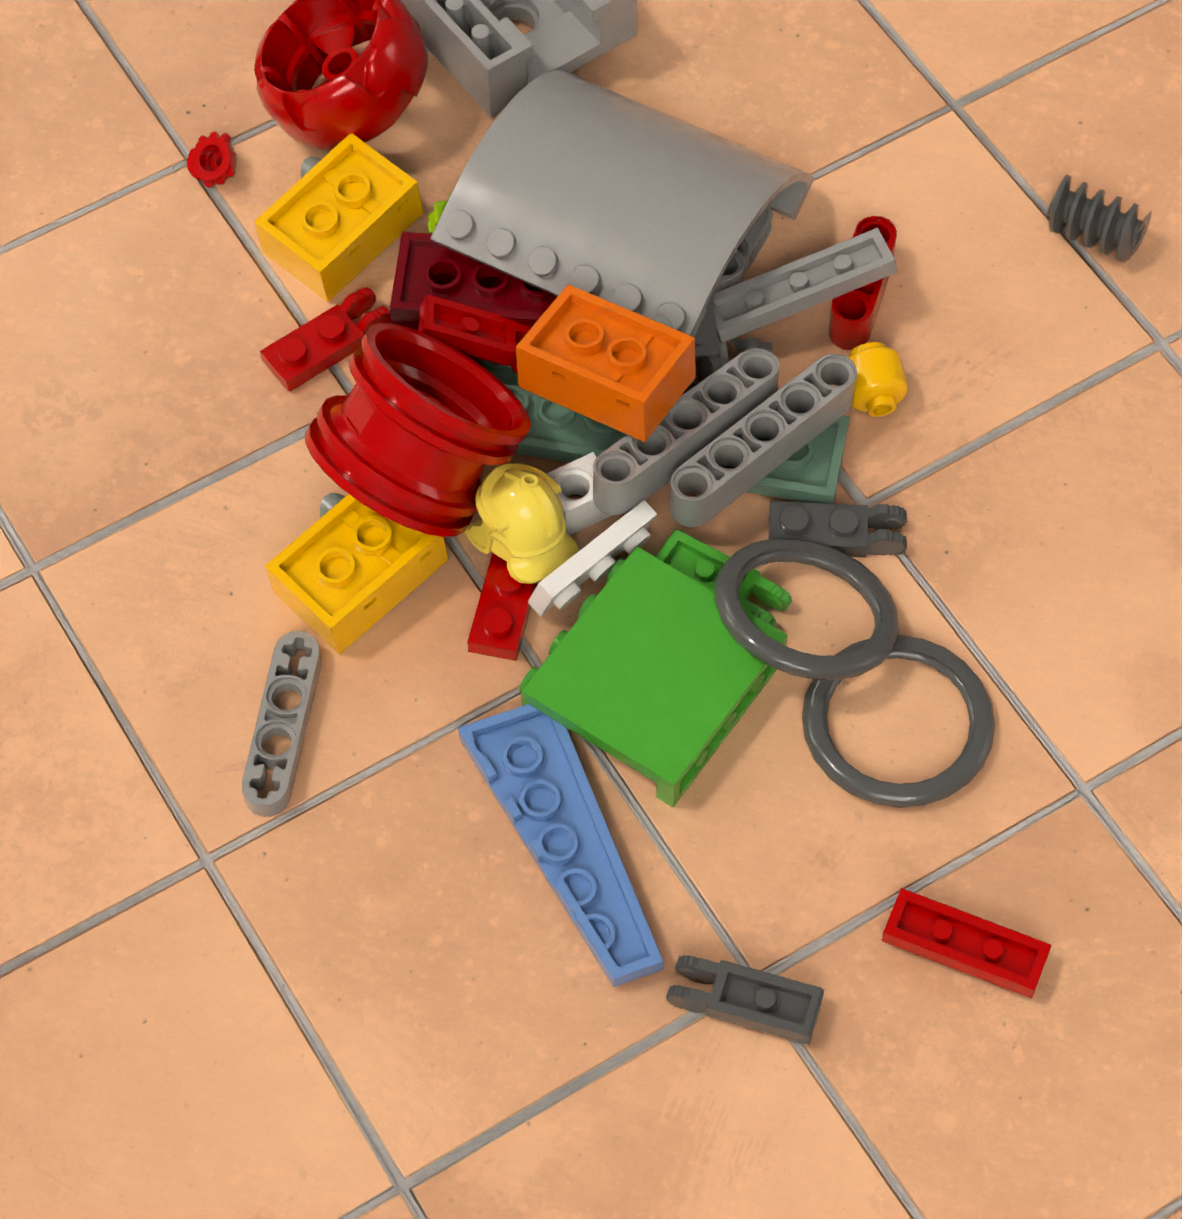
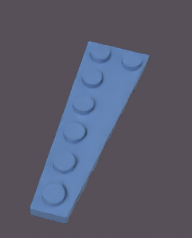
M529 704L458 727L462 745L612 986L616 987L663 970V959L567 728Z

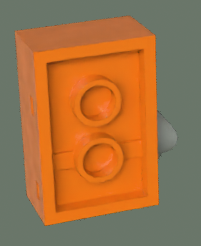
M568 284L517 344L518 384L522 389L646 442L695 379V337L673 329L670 319L666 316L658 315L650 319Z

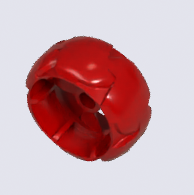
M294 0L293 4L267 29L259 44L254 64L257 91L264 108L284 132L308 147L319 150H332L349 134H354L366 143L393 126L410 104L413 97L418 96L426 75L428 54L419 24L401 0ZM370 40L364 52L360 54L352 48ZM322 73L327 80L319 86H317L316 88L312 89L316 80Z

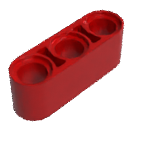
M870 216L862 219L856 226L853 237L878 228L894 257L897 237L895 225L889 219L882 216ZM889 276L832 299L828 335L835 346L843 350H853L855 347L868 342Z

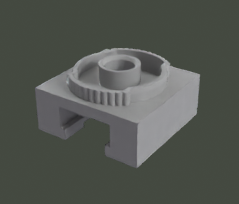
M401 0L418 22L426 47L490 118L499 114L521 89L540 75L552 70H563L572 73V71L636 36L637 0ZM510 20L523 21L533 29L523 35Z

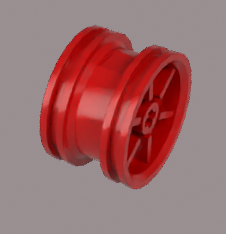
M389 323L372 325L362 338V345L357 347L349 360L350 372L356 384L349 395H335L326 398L317 412V418L313 419L305 432V444L312 458L326 475L360 503L381 516L424 534L439 537L458 536L466 531L473 518V514L478 512L475 495L482 483L479 479L480 475L487 465H503L511 461L519 446L518 443L525 439L531 428L529 415L522 403L501 381L455 348L412 328Z

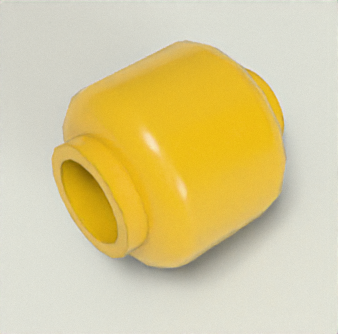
M869 342L855 347L850 351L848 357L853 361L857 369L852 408L860 412H868L872 417H881L894 412L897 404L906 397L909 391L899 353L890 347H885V344L881 342Z

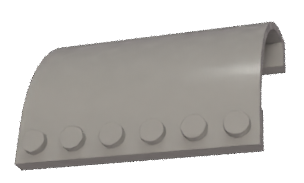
M552 70L535 78L521 89L497 116L461 173L430 239L443 247L556 297L569 284L650 319L658 315L666 316L670 319L673 329L695 337L706 314V306L722 274L757 218L770 205L772 211L795 220L814 178L809 173L563 70Z

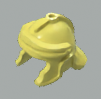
M512 463L495 468L485 477L475 495L476 508L482 521L478 520L475 524L471 523L464 534L478 550L486 554L493 552L507 561V570L510 576L517 582L524 584L539 583L579 551L576 541L566 533L563 505L557 496L562 490L560 485L550 476L533 466Z

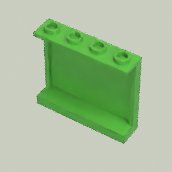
M636 546L626 560L620 558L616 561L609 571L604 588L597 596L591 594L584 601L579 610L576 623L569 631L562 630L556 636L549 649L548 658L540 668L534 666L527 672L521 682L519 691L521 692L522 706L531 705L656 782V798L674 807L777 669L752 656L733 639L721 621L713 590ZM743 609L750 621L765 635L787 646V634Z

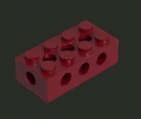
M402 232L390 302L391 324L418 331L420 305L425 295L428 296L429 294L498 314L500 317L533 327L557 298L550 293L435 243L430 239L432 234Z

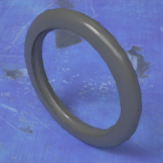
M772 538L753 542L736 551L721 566L715 580L716 607L722 623L733 639L755 658L772 668L788 674L814 680H844L860 676L880 665L895 647L899 634L898 614L888 590L879 578L861 562L840 550L819 542L798 538ZM773 562H797L831 572L849 583L862 595L870 606L875 623L871 639L863 648L843 655L820 656L784 646L765 635L750 621L743 611L739 601V588L742 580L755 567Z
M898 635L895 647L886 659L900 658L913 660L935 668L951 680L960 691L967 705L970 722L968 739L961 755L949 768L935 777L920 782L897 784L874 779L862 774L848 764L836 750L829 734L827 720L830 699L837 685L842 680H812L805 694L802 723L804 738L813 759L830 780L849 794L870 803L900 808L923 806L945 799L966 786L982 769L993 745L995 720L992 702L982 681L964 660L947 648L928 640ZM871 638L853 643L835 655L855 652L863 648Z

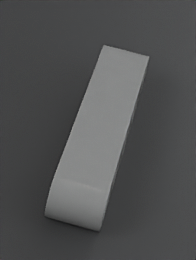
M761 348L748 349L740 353L683 394L646 442L626 435L603 451L593 464V501L595 506L605 514L621 515L632 510L643 500L669 483L672 474L678 467L777 392L779 377L778 358L772 352Z
M828 354L821 357L678 467L672 474L670 481V513L673 519L682 526L698 527L707 523L846 414L853 405L857 369L853 361L840 354ZM764 438L769 439L770 441H761L758 439ZM722 466H731V467H734V468H733V469H726V468H722ZM686 494H697L699 496L688 497L686 496Z

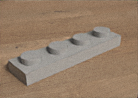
M873 229L714 293L713 302L716 327L720 342H726L897 273L896 260L879 229Z

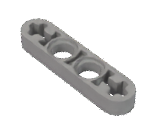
M292 631L283 635L274 648L242 780V792L248 809L262 817L274 816L282 812L290 801L321 669L319 644L311 634L303 631ZM297 650H305L306 656L301 657L297 669L299 677L291 675L292 665L290 657L295 656ZM284 691H294L302 697L300 704L291 710L277 708L274 705V700L276 696ZM274 735H282L291 740L289 749L280 755L268 754L263 750V745L269 737ZM266 769L272 770L275 791H270L267 798H259L257 790H262L265 786L267 779Z

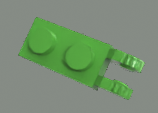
M679 530L673 531L656 556L714 592L715 580L720 568L730 558V556ZM752 569L745 575L739 588L741 607L775 627L777 623L774 616L765 609H761L760 606L748 601L749 597L753 593L764 605L783 612L787 610L792 602V596L789 595L786 589L777 586L776 583L760 576L759 571Z

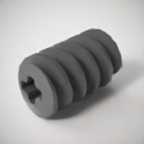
M1065 175L1057 187L1048 208L1047 219H1049L1050 231L1058 234L1066 227L1067 239L1075 241L1083 234L1084 246L1092 248L1100 241V253L1109 255L1117 248V260L1124 263L1128 261L1137 251L1145 236L1152 211L1143 220H1139L1138 204L1134 203L1126 213L1121 212V197L1117 196L1109 206L1104 205L1105 190L1099 189L1091 199L1087 198L1088 183L1082 182L1073 192L1070 190L1071 176Z

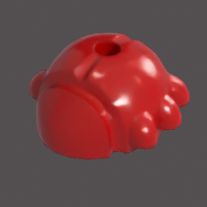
M211 132L209 137L200 136L196 147L192 148L188 155V171L196 179L204 181V185L207 188L213 187L216 183L223 185L226 179L235 175L237 158H235L236 152L231 145L229 134L223 133L220 136L217 132Z

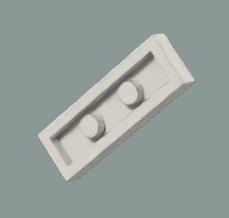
M643 500L540 581L529 598L528 603L540 616L553 606H556L560 611L563 610L582 592L579 586L588 578H591L595 583L609 573L612 566L616 563L614 558L624 550L630 555L636 546L641 547L651 537L647 529L657 516V513Z

